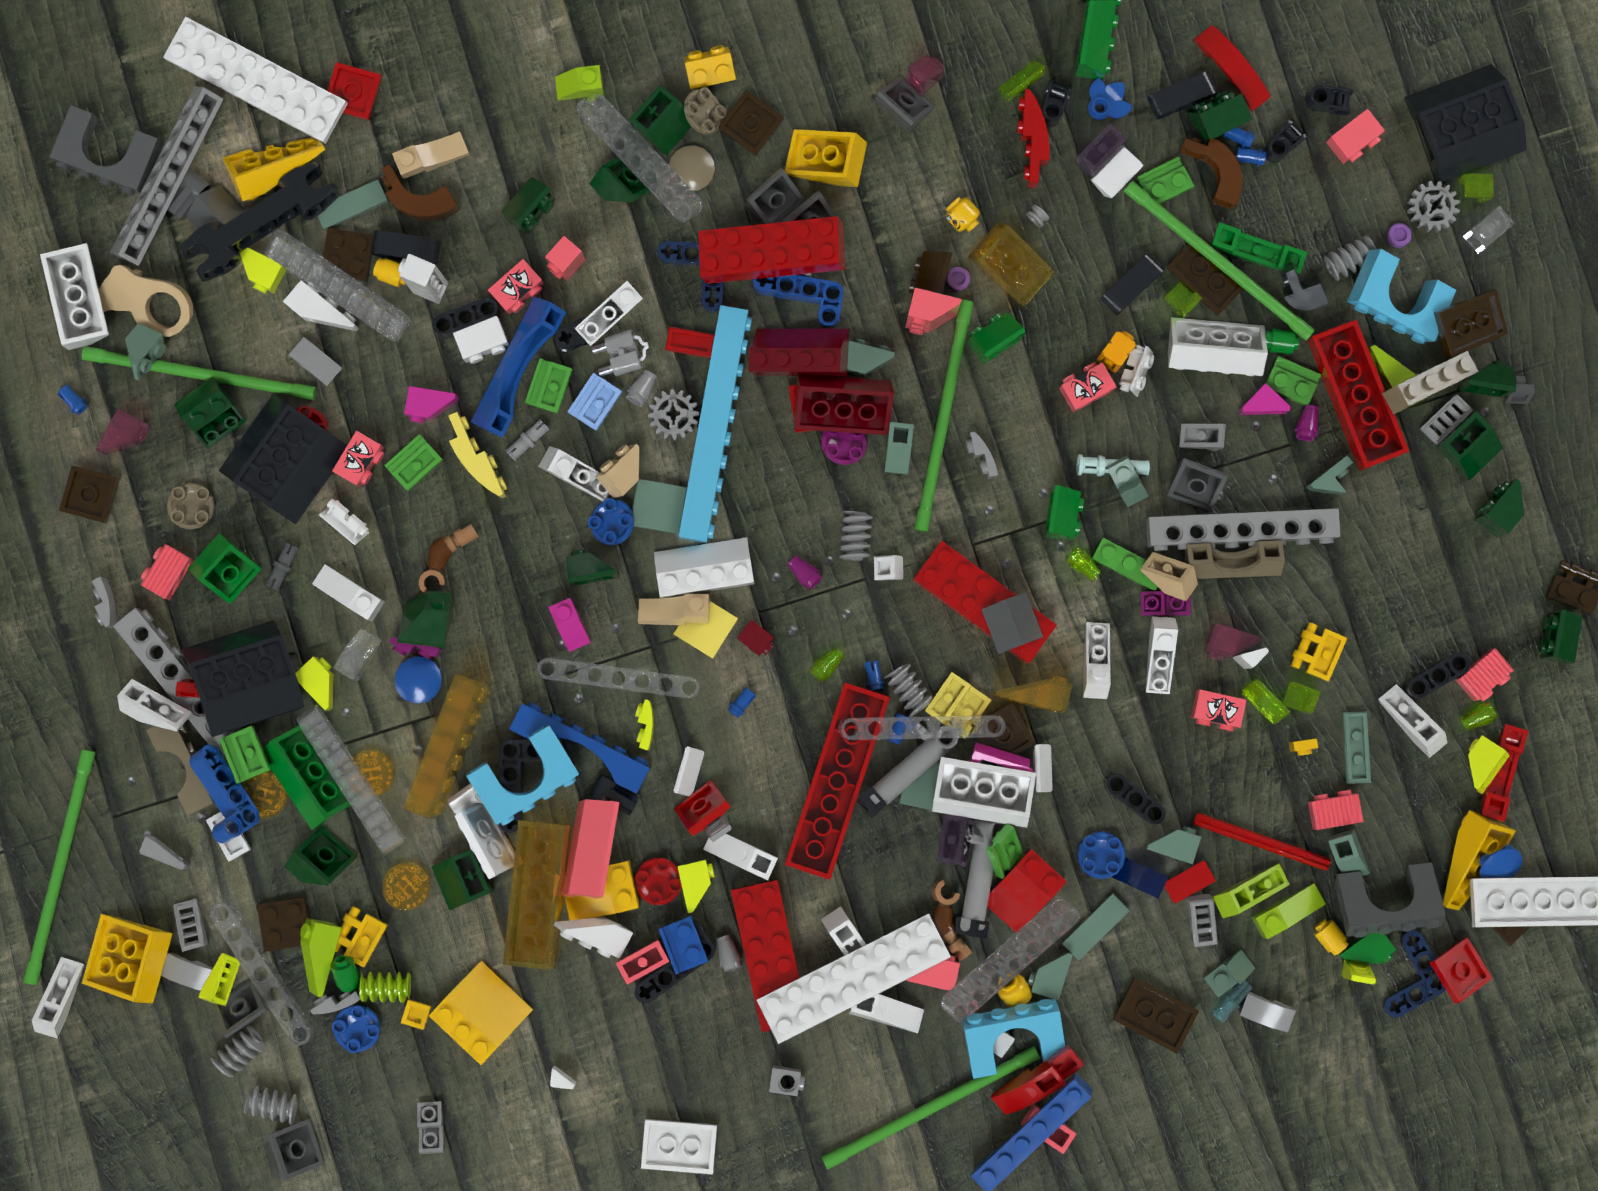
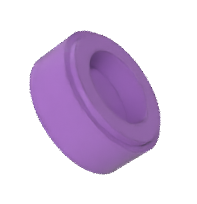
M1394 224L1388 229L1386 239L1392 247H1404L1411 240V230L1405 224Z
M962 267L952 268L946 277L948 287L956 292L965 290L970 282L968 271Z

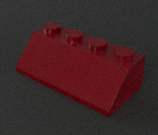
M757 329L749 348L748 372L756 376H797V374L847 376L849 329Z
M797 374L794 429L888 435L894 397L891 380Z

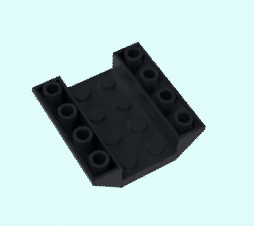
M1492 64L1404 98L1412 119L1419 118L1434 155V159L1430 162L1437 181H1441V183L1527 150L1525 123L1507 79Z
M273 394L221 466L219 472L294 524H297L332 475V470L347 445Z
M274 620L181 649L203 707L204 717L211 737L304 708L294 668L282 635Z

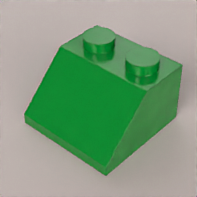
M1008 312L1003 316L1001 313H998L989 320L991 324L985 328L979 326L969 333L971 337L968 339V344L983 365L1022 340L1026 332Z
M1055 485L1051 489L1044 537L1072 541L1075 539V535L1079 536L1081 522L1077 521L1078 512H1082L1084 506V498H1080V491Z
M221 533L210 542L188 567L201 583L229 604L235 600L262 569Z

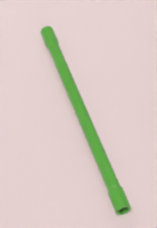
M1132 181L1127 186L1124 193L1139 205L1145 207L1288 324L1300 337L1306 341L1312 335L1315 329L1300 317L1294 315L1151 198L1139 185Z
M961 300L957 313L953 344L921 503L914 530L928 532L932 514L931 508L967 328L974 304L968 300Z
M84 346L82 350V360L131 367L129 357L126 354L109 352L105 349ZM156 360L150 371L206 381L213 377L218 383L291 395L295 398L312 401L316 397V387L279 382Z
M81 749L77 774L31 957L23 979V983L38 984L42 959L88 776L91 773L96 754L94 751Z
M1032 1046L1015 1055L1012 1059L996 1067L997 1074L972 1079L848 1145L831 1151L822 1156V1160L829 1170L860 1151L1009 1073L1039 1060L1040 1056L1035 1047Z

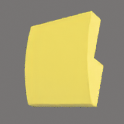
M710 601L709 623L686 622V626L679 625L674 635L713 659L738 618Z
M951 672L925 712L943 725L953 727L959 736L966 739L972 730L970 724L980 719L992 700Z

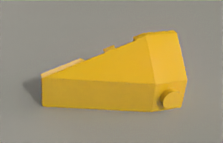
M311 137L290 141L286 144V147L280 148L269 145L266 146L265 151L254 153L252 149H247L222 159L237 194L242 201H250L267 193L278 185V181L283 175L294 168L305 165L322 153L325 148L321 141Z
M1470 810L1463 818L1462 825L1458 830L1443 900L1444 907L1458 911L1471 896L1470 879H1479L1480 858L1486 854L1491 855L1501 850L1505 845H1509L1516 832L1514 829L1496 820L1481 816L1480 813Z

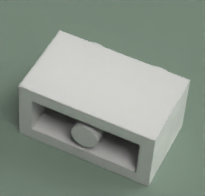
M497 316L453 333L462 358L466 363L474 364L484 359L483 356L490 353L492 355L500 354L506 350L505 347L509 346Z

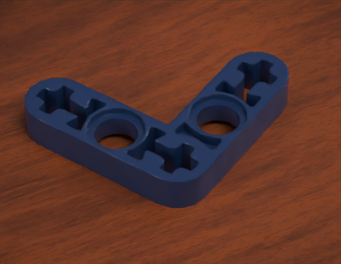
M665 241L658 247V257L665 264L700 266L699 243ZM666 247H671V251L679 252L678 247H682V259H678V254H671L670 258H666L662 251H666ZM688 248H695L698 251V256L694 260H689L685 257V251ZM704 280L702 281L701 300L702 306L707 312L714 313L720 310V305L723 304L724 282L707 284ZM706 288L712 290L720 288V292L715 291V300H719V303H715L714 307H710L709 303L706 302V300L710 299L711 294L710 290L706 291Z
M1415 930L1402 933L1400 943L1419 979L1384 999L1383 1010L1391 1017H1400L1446 990L1441 982L1438 983V989L1431 987L1430 984L1433 983L1431 976H1424V973L1433 970L1431 964L1425 969L1418 966L1420 956H1428L1430 962L1435 957L1424 937ZM1409 935L1417 937L1415 944L1418 949L1423 947V951L1412 955V952H1416L1414 946L1407 945L1406 943L1409 941ZM1431 972L1434 978L1439 979L1435 972ZM1412 988H1418L1421 991V998L1418 1001H1412L1409 998V992ZM1403 994V997L1405 1001L1409 1004V1006H1406L1405 1003H1402L1397 1006V1012H1395L1394 1010H1389V1007L1392 1006L1391 1001L1393 1000L1396 1003L1402 1001L1403 999L1400 997V995Z

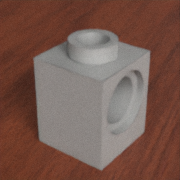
M773 1065L769 1092L798 1096V1090L803 1091L805 1076H801L800 1069ZM783 1076H792L795 1081L791 1087H784L780 1081Z

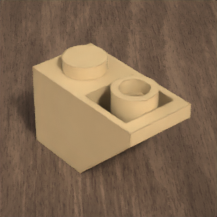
M637 444L621 446L615 452L617 456L612 461L608 460L600 467L601 471L595 476L613 498L623 496L639 481V446Z

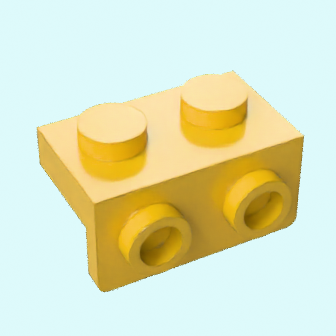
M723 45L710 48V51L703 53L701 51H692L687 54L688 56L683 57L691 90L736 80L729 47L724 48Z

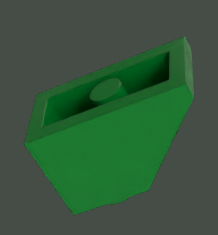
M1371 933L1364 937H1357L1349 943L1346 949L1337 955L1343 959L1384 964L1393 957L1392 953L1396 949L1385 934Z

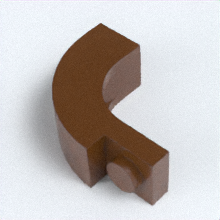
M1185 138L1179 153L1206 162L1215 172L1217 186L1211 203L1234 210L1242 191V172L1234 154L1227 146L1216 139H1211L1207 142V145H1203V142L1199 139Z
M390 164L381 168L385 174L381 178L388 190L391 189L385 194L395 208L404 215L420 221H437L460 211L446 185L428 195H415L403 187Z

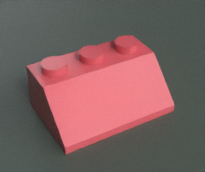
M915 288L905 328H909V332L917 335L933 331L957 316L962 299Z

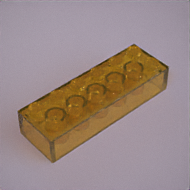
M455 673L403 809L429 819L437 818L438 815L443 814L447 804L444 798L447 792L451 793L455 783L452 777L456 770H460L464 760L461 754L464 748L469 747L472 740V735L469 733L472 726H477L481 716L478 710L481 703L485 704L490 691L486 690L487 684Z
M528 820L518 821L503 965L545 970L556 968L560 930L554 926V923L562 919L564 901L562 892L568 863L572 825Z

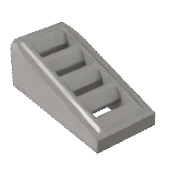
M1455 394L1420 430L1435 445H1438L1473 409L1459 395ZM1452 404L1462 412L1461 415L1451 406ZM1446 410L1455 418L1454 421L1444 413ZM1439 417L1448 425L1447 428L1437 420ZM1433 424L1441 432V434L1438 435L1429 426Z
M722 815L708 824L704 830L710 840L714 842L729 832L732 827L725 815Z
M145 836L139 851L140 854L180 870L189 869L190 864L155 836Z
M1210 894L1188 896L1187 906L1193 946L1201 947L1218 944L1213 897ZM1206 905L1205 907L1195 908V906ZM1197 914H1208V916L1196 918ZM1209 923V926L1197 928V924ZM1210 932L1211 935L1206 937H1198V934Z
M198 899L174 904L182 952L209 945ZM193 907V912L181 913L182 909ZM194 916L195 921L184 924L183 919ZM196 926V931L186 933L185 928ZM198 935V940L188 941V937Z

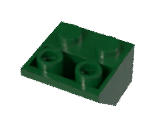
M661 85L655 89L629 119L631 127L665 156L672 151L692 128L686 119L684 106Z
M1226 90L1214 94V99L1209 102L1203 100L1192 105L1193 109L1186 112L1203 139L1207 140L1214 139L1253 120L1242 93L1226 92Z
M531 177L504 207L501 213L504 218L525 235L527 231L531 232L539 224L538 219L543 213L547 214L555 205L553 203L555 198L548 186Z
M213 377L174 404L182 420L207 449L246 422L227 393Z
M1475 411L1468 415L1436 448L1470 481L1503 449V446L1491 425Z
M1517 478L1511 481L1506 480L1503 484L1499 483L1491 493L1493 495L1492 499L1488 502L1485 501L1476 511L1479 515L1475 518V521L1495 537L1509 534L1524 516L1521 483Z
M1566 610L1548 612L1542 624V629L1545 630L1544 638L1540 640L1538 652L1541 653L1540 659L1564 664L1575 663L1583 616Z
M471 849L431 866L449 911L494 892L486 873L482 870L479 860Z

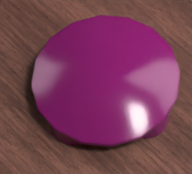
M823 431L821 446L826 457L832 462L840 465H851L859 461L865 454L867 440L865 434Z

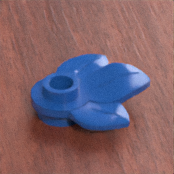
M1098 78L1091 84L1089 89L1091 101L1088 105V112L1092 118L1096 120H1103L1107 117L1119 119L1130 112L1132 106L1122 101L1125 91L1124 83L1117 82L1106 86ZM1101 105L1104 111L1097 112L1095 107Z

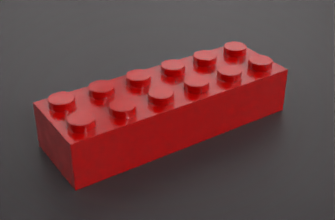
M838 216L698 231L700 277L707 284L845 270L843 223Z
M1357 319L1314 335L1307 340L1358 470H1365L1409 452L1395 414L1392 413L1382 394L1385 392V389Z
M943 541L940 542L913 579L914 583L991 639L992 637L981 609L1017 596ZM1033 607L1032 609L1043 637L1008 650L1025 664L1031 662L1057 626V624Z
M778 879L731 889L761 1032L771 1031L757 1003V999L799 979Z

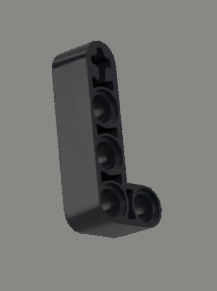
M506 740L500 746L499 783L508 791L523 793V761L541 760L540 756L534 758L529 754V748L532 745L530 740ZM509 744H514L517 747V754L510 758L506 755L505 749ZM509 768H514L517 771V777L514 781H509L505 777V772ZM522 810L513 815L517 824L513 825L512 829H510L508 824L502 825L501 823L499 824L500 828L506 833L520 830L523 824Z
M693 919L701 942L711 947V954L707 956L708 960H710L716 951L715 944L702 925ZM669 961L636 986V999L641 1003L653 1001L703 964L675 974L672 963ZM663 971L669 972L672 976V981L668 984H664L659 980V974ZM654 978L655 984L661 990L658 991L657 987H655L649 993L651 997L647 995L642 996L640 994L642 991L641 986L645 988L650 987L654 983L650 979Z

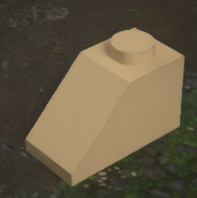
M1152 552L1141 568V572L1165 594L1187 601L1198 585L1194 566Z

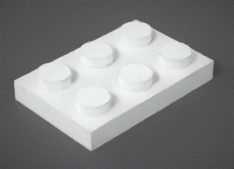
M483 803L477 804L454 816L488 879L520 864L505 833L499 824H495Z
M645 1119L641 1168L713 1174L717 1125Z

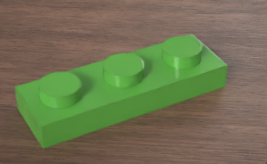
M1105 538L1101 539L1092 560L1153 592L1156 591L1157 586L1141 572V568L1147 560Z

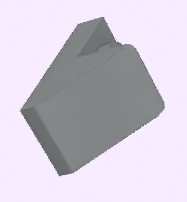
M1181 424L1179 447L1184 449H1207L1210 451L1220 450L1224 448L1226 424Z

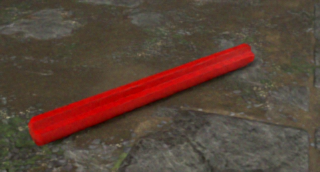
M1201 813L1195 815L1193 824L1325 871L1330 866L1331 860L1327 857Z

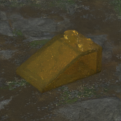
M998 222L968 256L985 275L1022 307L1026 306L1055 273L1009 225Z
M1053 676L1051 679L995 691L992 697L1062 714L1066 713L1072 684L1067 683L1068 679Z

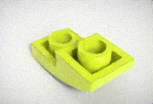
M645 699L644 704L639 703L635 716L639 717V723L646 725V728H641L638 734L637 742L640 743L639 748L649 751L654 730V715L651 701Z

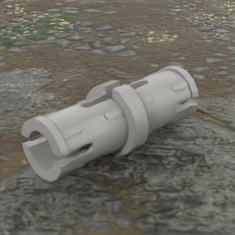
M539 419L525 433L519 434L521 437L505 451L516 461L528 448H533L535 446L534 443L549 431V428Z

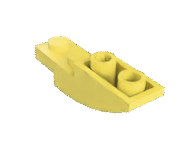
M457 412L449 415L457 438L449 442L461 463L490 492L500 498L506 497L504 490L507 487L502 476L497 477L494 469L498 468L493 455L488 456L485 451L477 454L476 452L480 449L475 438L470 439L467 430L470 429L466 417H461Z

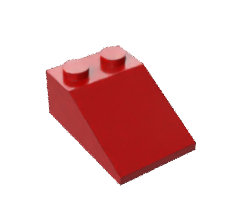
M1029 848L1010 872L1008 871L1005 874L1004 879H1001L990 891L987 907L1014 932L1018 933L1056 895L1067 881Z

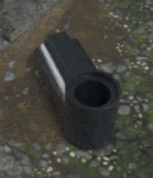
M602 774L599 775L589 793L596 800L619 802L618 810L629 816L640 799L633 793L619 787L615 781Z

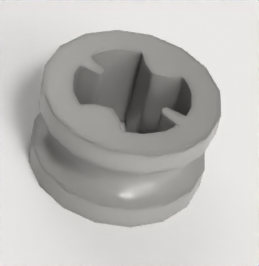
M1033 205L1032 211L1026 213L1027 217L1040 228L1044 225L1043 221L1049 220L1046 212L1037 205Z

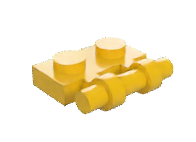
M1309 622L1306 630L1302 631L1300 636L1302 640L1298 649H1295L1292 657L1294 658L1290 666L1299 669L1302 661L1309 663L1306 673L1329 682L1347 638L1328 629H1324L1320 637L1314 634L1317 625ZM1311 642L1317 644L1312 656L1306 654Z
M352 906L349 913H346L342 919L344 922L341 926L335 952H338L342 945L347 947L344 955L352 957L356 964L365 968L388 924L369 914H366L364 919L360 921L357 917L361 910ZM352 926H354L358 930L353 939L350 940L347 938V935Z

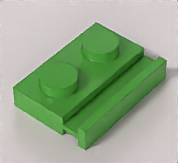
M1179 156L1136 178L1141 188L1159 204L1194 188V184L1182 165Z
M1278 356L1266 384L1278 395L1305 406L1309 405L1321 374Z
M540 358L525 403L558 414L573 369Z
M419 434L384 466L409 492L437 467L443 459Z
M254 726L219 739L237 784L271 770Z
M1006 824L1002 830L996 833L992 840L993 845L986 847L995 875L1001 879H1004V873L1006 871L1010 872L1024 855L1015 828L1009 824Z

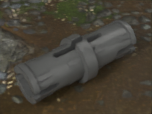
M285 542L278 560L273 563L274 568L265 583L266 586L277 591L280 590L279 588L287 572L290 573L292 569L289 567L299 548Z

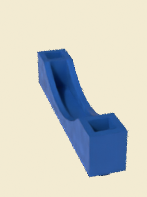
M537 297L533 298L471 423L489 433L504 437L513 419L515 395L524 370L538 349L557 332L566 311L549 301Z
M529 702L528 706L525 704L521 705L509 728L510 730L529 739L528 735L549 724L556 737L572 740L593 751L607 766L616 784L636 794L639 793L651 769L646 766L648 761L636 755L634 759L626 756L627 751L619 746L614 745L613 748L604 745L606 740L595 734L591 738L583 734L585 729L573 723L569 727L562 723L563 718L553 713L547 716L541 713V707Z
M1076 1072L1016 1133L986 1156L974 1168L971 1177L985 1191H992L1092 1097L1093 1089Z

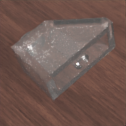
M1498 206L1463 237L1479 254L1515 223Z
M361 628L344 648L333 669L352 680L358 681L382 640Z

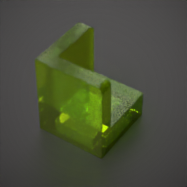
M1464 174L1460 178V183L1464 184L1465 198H1478V202H1488L1493 198V174Z
M1178 283L1163 298V301L1181 318H1184L1201 301L1202 297L1197 292L1192 295L1181 283Z
M1289 682L1282 704L1306 714H1313L1321 691L1296 682Z

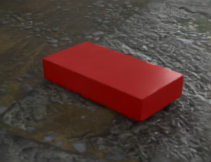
M669 327L665 351L711 359L715 334Z
M1202 860L1162 882L1173 904H1176L1214 883L1216 880L1205 860Z

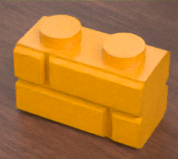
M1122 331V333L1116 332L1097 358L1098 363L1101 364L1103 362L1108 370L1116 373L1136 346L1133 341L1134 337L1125 331Z

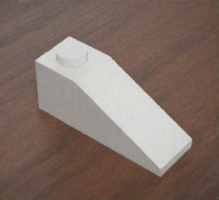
M324 564L312 583L335 600L372 622L385 601Z
M133 679L117 695L120 711L142 723L178 731L191 716V711Z
M1397 684L1378 699L1409 738L1429 758L1447 744L1445 732Z
M841 906L821 919L844 955L867 945Z
M63 957L60 958L32 1018L35 1032L58 1038L67 1019L84 964Z

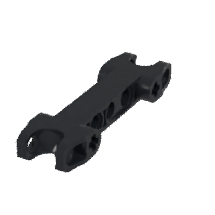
M317 161L294 168L279 179L278 186L280 190L220 228L214 222L203 225L180 245L179 250L185 259H191L199 254L209 255L207 260L200 264L196 270L202 282L225 275L241 263L242 257L239 255L240 252L299 215L304 220H311L323 213L339 197L338 188L334 183L327 184L321 188L310 187L323 173Z

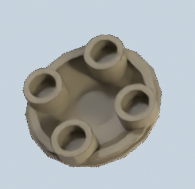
M703 87L694 90L685 99L684 112L692 128L705 135L713 134L719 130L718 127L722 123L723 118L726 117L727 112L725 107L719 103L708 88Z
M694 145L682 147L673 154L668 166L670 178L682 191H699L713 181L715 172L714 161L710 153L701 147Z
M186 483L173 488L167 502L168 515L172 522L181 528L190 530L207 524L213 516L215 508L214 499L209 490L196 483Z

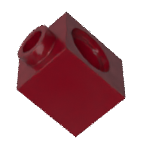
M753 620L748 623L737 637L741 643L759 657L762 653L767 655L775 645L772 643L774 637Z

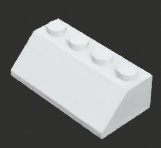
M85 243L40 254L61 345L71 350L92 345L108 336L109 332L88 244Z
M1171 317L1168 343L1169 368L1263 376L1268 354L1265 326Z
M747 538L654 552L660 598H671L685 594H696L754 584Z
M941 757L932 812L1027 828L1036 773Z

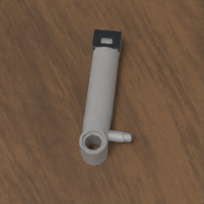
M919 722L913 726L924 742L856 800L871 819L938 762L941 757L953 749L958 742V733L953 727L942 726L931 735ZM939 736H948L950 744L945 745L941 743Z
M975 819L973 822L972 835L967 836V841L974 844L964 906L962 917L957 916L954 933L987 938L989 922L985 921L994 869L986 847L993 845L992 840L996 833L1005 826L1003 823Z

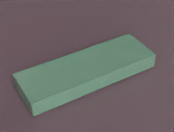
M377 179L338 197L323 213L318 215V219L324 231H326L328 228L335 227L389 201Z
M1367 711L1342 713L1346 784L1371 783Z
M1112 893L1062 942V945L1079 961L1130 910Z

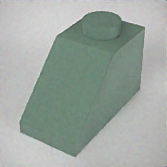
M1183 826L1182 830L1174 829L1145 844L1144 849L1193 864L1201 837L1195 835L1197 830Z
M1064 952L1037 966L1035 972L1031 971L1027 980L1031 987V992L1059 1001L1073 954Z

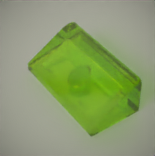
M1032 61L998 87V91L1007 102H1010L1043 76L1046 67L1039 62Z
M1259 679L1251 680L1241 691L1272 724L1278 723L1290 714V711Z

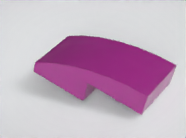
M1163 591L1141 592V616L1191 615V595L1187 601L1167 595Z
M391 638L389 641L394 645L392 649L404 656L406 653L413 655L417 647L420 648L418 653L428 659L432 656L438 658L442 652V649L438 647L397 643V638Z

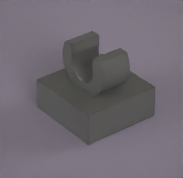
M1515 376L1516 391L1505 397V403L1529 404L1535 393L1534 384H1526L1525 376Z

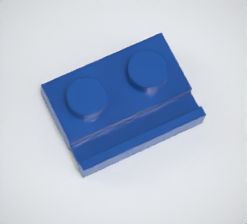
M691 916L658 929L675 974L709 961Z

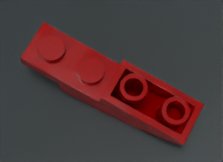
M1025 89L1023 96H1019L1018 110L1022 111V119H1018L1017 133L1021 134V141H1030L1025 146V157H1029V166L1024 167V180H1028L1027 187L1037 188L1040 165L1047 166L1049 162V138L1042 110L1031 90Z
M1068 1044L1031 1071L1028 1068L993 1093L991 1098L1005 1115L1019 1111L1044 1099L1066 1084L1065 1079L1082 1068L1084 1063Z

